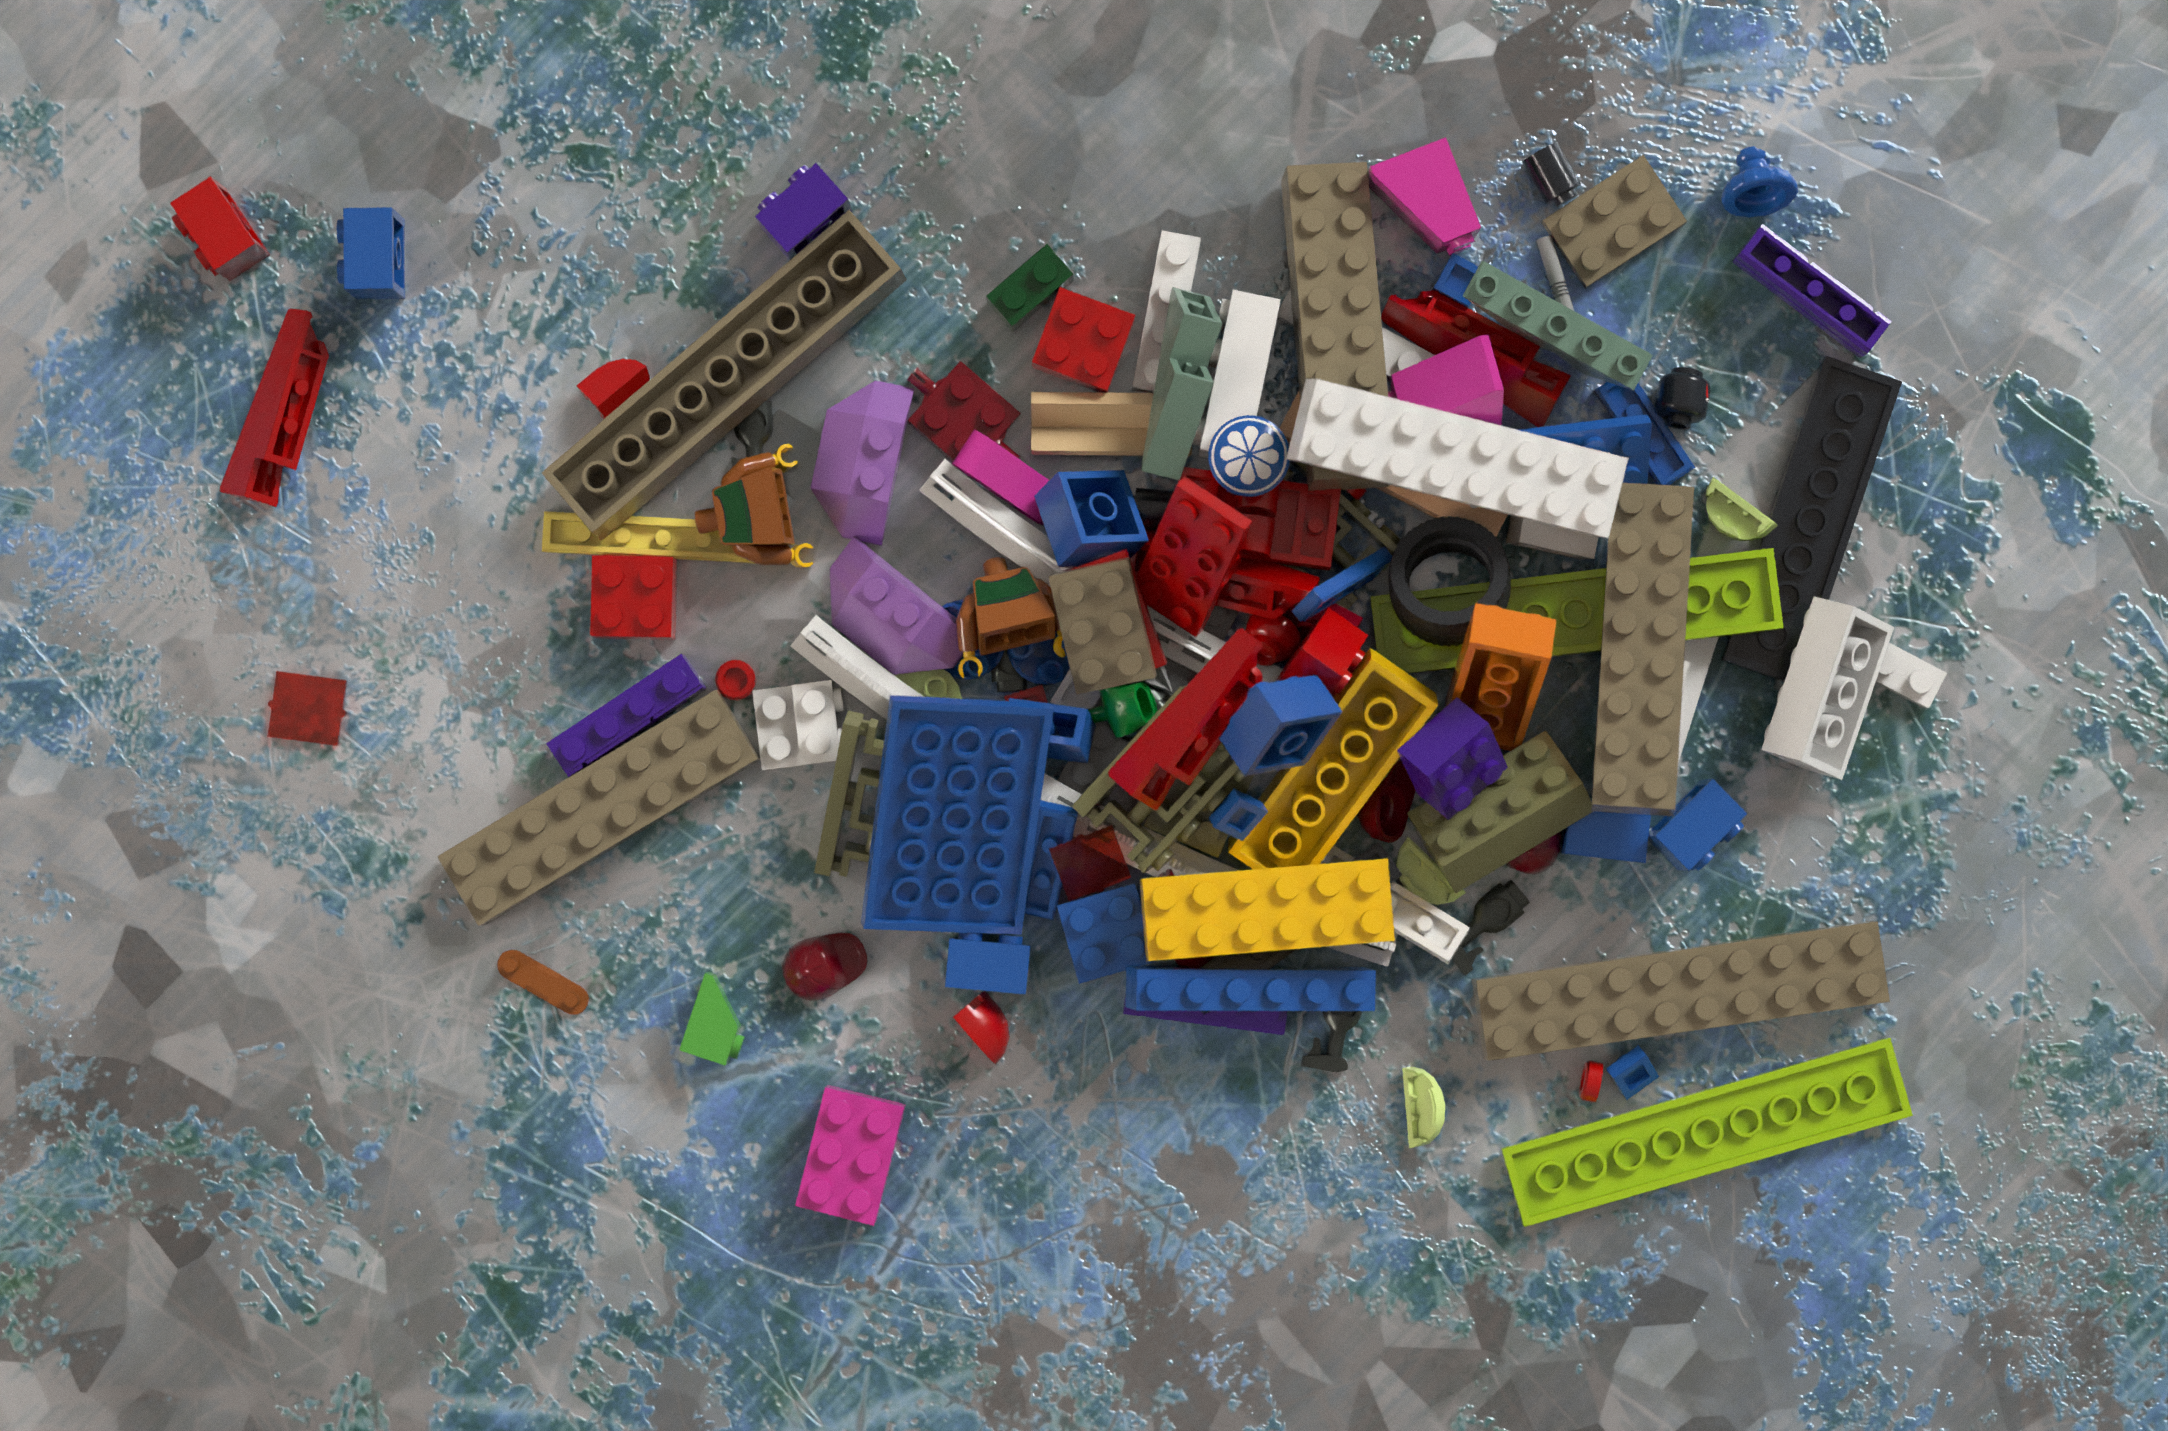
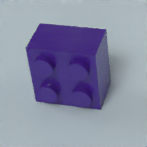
M817 163L810 168L806 165L800 167L788 179V182L791 184L780 195L776 192L771 193L757 206L760 212L755 217L761 229L789 260L848 210L852 212L848 198Z
M1458 697L1397 750L1417 794L1447 820H1450L1457 812L1468 807L1476 795L1489 784L1496 782L1502 772L1508 768L1489 723Z

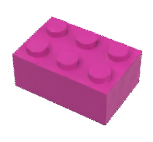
M827 1085L823 1093L795 1206L874 1226L877 1221L906 1104Z

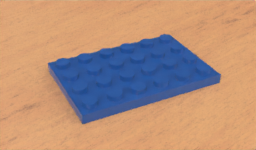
M890 695L861 916L863 929L1022 935L1054 711L1050 703Z

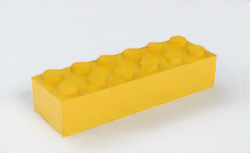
M1369 648L1359 665L1352 672L1353 675L1340 694L1336 693L1333 697L1342 710L1339 718L1306 765L1278 771L1258 798L1259 801L1263 802L1268 813L1243 841L1230 836L1228 839V853L1253 870L1320 864L1400 756L1397 750L1422 728L1437 708L1438 700L1436 693L1375 650Z
M1388 859L1140 879L1146 961L1395 941Z

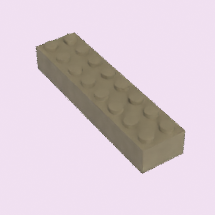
M1367 162L1287 166L1281 179L1300 401L1306 379H1319L1388 397ZM1306 464L1308 491L1389 487V484Z
M1622 483L1607 546L1591 811L1674 816L1694 487Z
M714 690L438 855L437 858L477 925L485 926L759 762L761 759L723 695L718 690Z

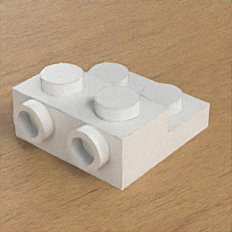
M832 680L752 690L763 771L836 762L842 728L838 726L837 712H844L842 689L834 688Z

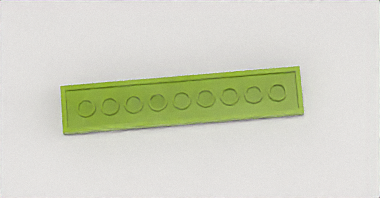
M1774 548L1690 558L1685 641L1781 630L1784 628ZM1606 568L1511 579V592L1506 609L1556 619L1551 657L1601 651ZM1490 582L1411 592L1424 606L1438 611H1460L1477 603L1487 593ZM1390 594L1370 596L1377 653L1408 674L1455 668L1462 645L1451 647L1439 646L1419 639L1411 631L1409 632L1398 619L1390 600Z
M1886 1037L1500 1149L1522 1225L1527 1227L1911 1117L1913 1114L1891 1038Z

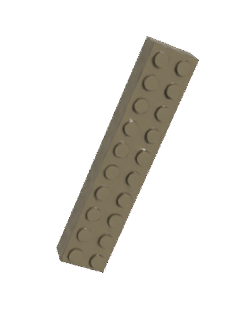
M848 210L542 472L543 476L589 530L601 541L604 540L907 280L904 273L854 214Z
M1863 921L1472 979L1483 1058L1487 1061L1890 1002L1878 921Z

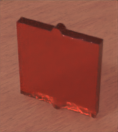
M277 671L273 700L268 702V706L271 708L267 737L339 746L342 717L347 715V711L344 710L347 680Z
M1112 825L1087 835L1079 834L1076 839L1049 849L1069 901L1095 891L1098 893L1103 892L1104 888L1131 878Z

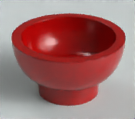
M1252 614L1248 619L1245 630L1263 644V649L1257 653V664L1270 666L1274 663L1286 661L1292 657L1301 644V636L1298 629L1283 615L1273 620Z

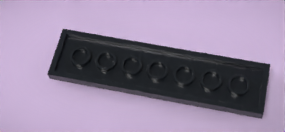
M1829 356L1823 357L1769 517L1778 526L1762 538L1759 550L1774 548L1784 628L1781 630L1729 636L1721 661L1785 682L1791 664V655L1797 647L1804 626V617L1808 609H1810L1813 597L1827 600L1830 598L1902 381Z

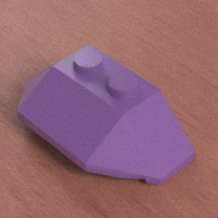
M875 380L827 409L810 489L843 538L852 539L856 537L862 542L880 546L883 544L915 388Z
M853 537L830 567L832 625L893 675L954 668L963 657V652L958 649L957 618L862 541Z

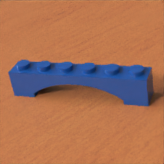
M1126 966V1007L1136 1011H1375L1376 970L1364 967L1226 969Z

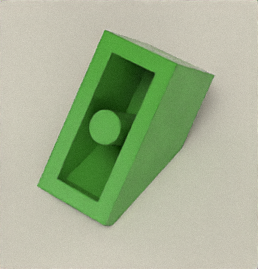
M707 972L704 974L679 1050L726 1066L729 1064L730 1058L738 1059L745 1036L739 1035L741 1024L717 976Z

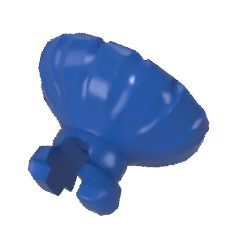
M1756 146L1742 149L1740 154L1737 155L1736 164L1740 167V173L1733 176L1724 186L1721 196L1722 204L1729 214L1751 218L1773 214L1787 207L1797 196V182L1787 170L1770 166V158L1765 159L1766 151L1757 149Z

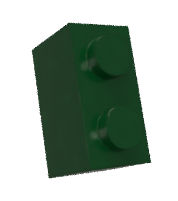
M1046 244L986 295V300L1010 330L1014 332L1057 295L1060 287L1066 288L1073 282L1074 274L1052 248Z

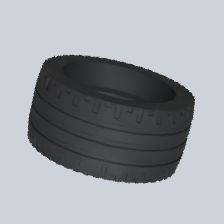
M1443 516L1420 523L1417 527L1415 526L1411 531H1408L1406 536H1403L1391 558L1388 584L1393 609L1402 625L1409 632L1411 631L1414 636L1425 640L1427 643L1451 647L1463 644L1475 604L1460 611H1438L1424 606L1413 596L1410 590V576L1413 570L1426 558L1439 553L1459 552L1473 557L1487 569L1490 577L1489 589L1477 603L1495 605L1503 609L1507 608L1510 598L1511 573L1504 548L1491 531L1489 532L1486 527L1475 523L1473 520H1467V518Z

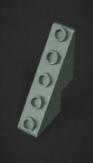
M1481 261L1463 294L1464 298L1508 330L1537 344L1542 349L1554 352L1581 373L1634 391L1653 356L1649 352L1485 261Z
M1172 287L1141 471L1176 480L1181 478L1214 383L1207 367L1223 323L1210 296Z

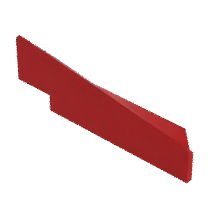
M1435 290L1421 291L1419 296L1414 299L1403 300L1397 297L1396 294L1390 295L1381 315V320L1434 355L1480 335H1489L1504 389L1503 404L1537 427H1544L1571 375L1534 361L1540 349V346Z
M290 308L285 315L220 486V492L277 507L283 467L291 470L297 469L329 357L324 342L317 340L310 323L313 315L310 311Z
M1145 529L1149 541L1130 558L1136 577L1157 530ZM1242 558L1234 575L1222 589L1215 605L1274 620L1284 614L1289 607L1304 599L1313 588L1319 585L1320 578L1277 563Z
M1238 629L1112 766L1108 772L1109 777L1132 797L1155 811L1161 806L1176 778L1190 786L1221 744L1219 738L1229 725L1231 716L1238 712L1246 700L1248 691L1257 683L1263 682V674L1257 668V653L1263 649V644L1246 630Z

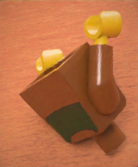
M783 444L773 455L770 452H765L740 459L722 477L721 486L712 489L714 507L695 511V523L698 532L705 534L719 531L722 545L732 546L737 556L759 565H789L790 562L798 568L813 565V562L803 563L798 556L802 548L813 549L811 544H797L791 549L787 546L795 544L782 472L791 470L798 461L786 463L782 460L780 454L790 451L793 447L790 444Z
M994 557L987 560L983 564L985 576L976 578L973 581V593L964 597L956 619L958 649L963 652V659L958 665L959 675L964 679L963 664L967 661H973L978 666V677H980L983 667L980 660L975 657V651L978 649L980 656L1053 639L1055 638V631H1057L1058 637H1056L1053 643L1054 652L1059 657H1065V652L1062 648L1063 637L1051 586L1042 579L1034 578L1028 568L1021 567L1009 570L1006 560L1002 557Z

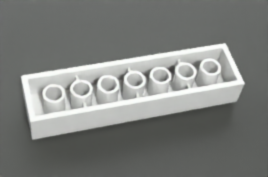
M1306 379L1286 458L1604 538H1609L1628 462L1626 457L1319 379Z

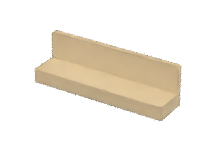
M1031 392V454L1143 456L1154 393ZM1192 446L1188 456L1192 455Z

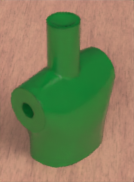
M1146 683L1124 684L1101 689L1099 692L1102 705L1088 708L1094 723L1108 721L1116 738L1136 732L1145 726L1157 713L1155 698Z

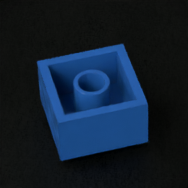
M392 207L343 208V219L337 220V240L339 244L343 243L344 259H338L337 262L338 283L344 284V290L357 300L405 299V219Z
M1124 470L1057 472L1034 496L1058 567L1078 566L1127 549L1129 558H1131L1149 541Z
M1317 675L1300 678L1293 676L1286 680L1269 683L1263 681L1257 683L1248 691L1246 700L1238 712L1231 716L1229 725L1219 739L1244 776L1304 766L1339 718L1342 710Z
M1714 779L1701 780L1676 804L1674 816H1664L1649 831L1648 841L1678 871H1693L1694 869L1699 871L1715 856L1711 849L1719 841L1723 842L1725 840L1729 842L1743 829L1744 825L1740 821L1747 813Z
M1135 883L1057 905L1079 984L1126 971V966H1143L1157 962L1146 961L1142 907Z

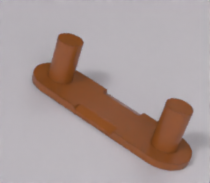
M518 950L505 951L499 957L497 962L498 971L509 981L568 1014L576 1015L587 1008L589 995L577 983Z

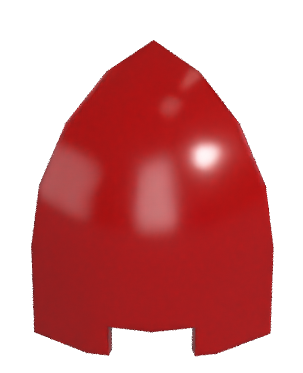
M622 358L602 365L576 386L583 396L597 408L604 420L650 380V375L646 365L637 360Z
M982 991L953 1018L996 1065L1006 1053L1010 1039L1009 1026L1001 1008L986 991Z

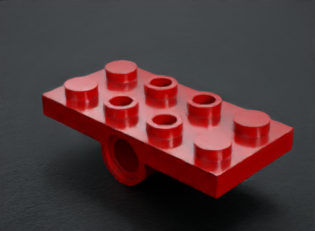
M1184 467L1178 483L1184 477L1188 478L1253 521L1238 553L1243 559L1330 571L1341 489L1308 491V484L1281 481L1268 493L1254 497L1233 495L1226 491L1216 481L1211 470Z
M1184 477L1175 487L1137 575L1146 605L1194 637H1197L1205 628L1222 589L1232 578L1241 562L1242 557L1238 553L1253 521Z

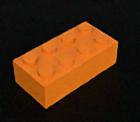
M1475 603L1446 695L1444 708L1458 697L1489 723L1500 749L1512 751L1522 745L1551 661L1556 619L1542 617L1533 613L1527 614L1507 610L1495 605Z

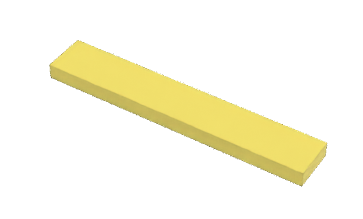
M544 511L542 552L583 555L669 556L677 560L756 564L737 556L732 546L722 545L719 531L700 534L697 530L695 519L630 516L601 541L589 530L576 513Z

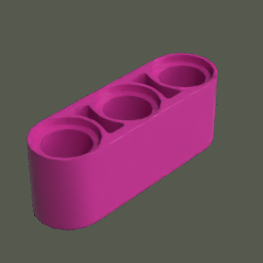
M973 430L952 464L1016 510L1043 526L1044 523L1034 496L1049 480L977 430Z

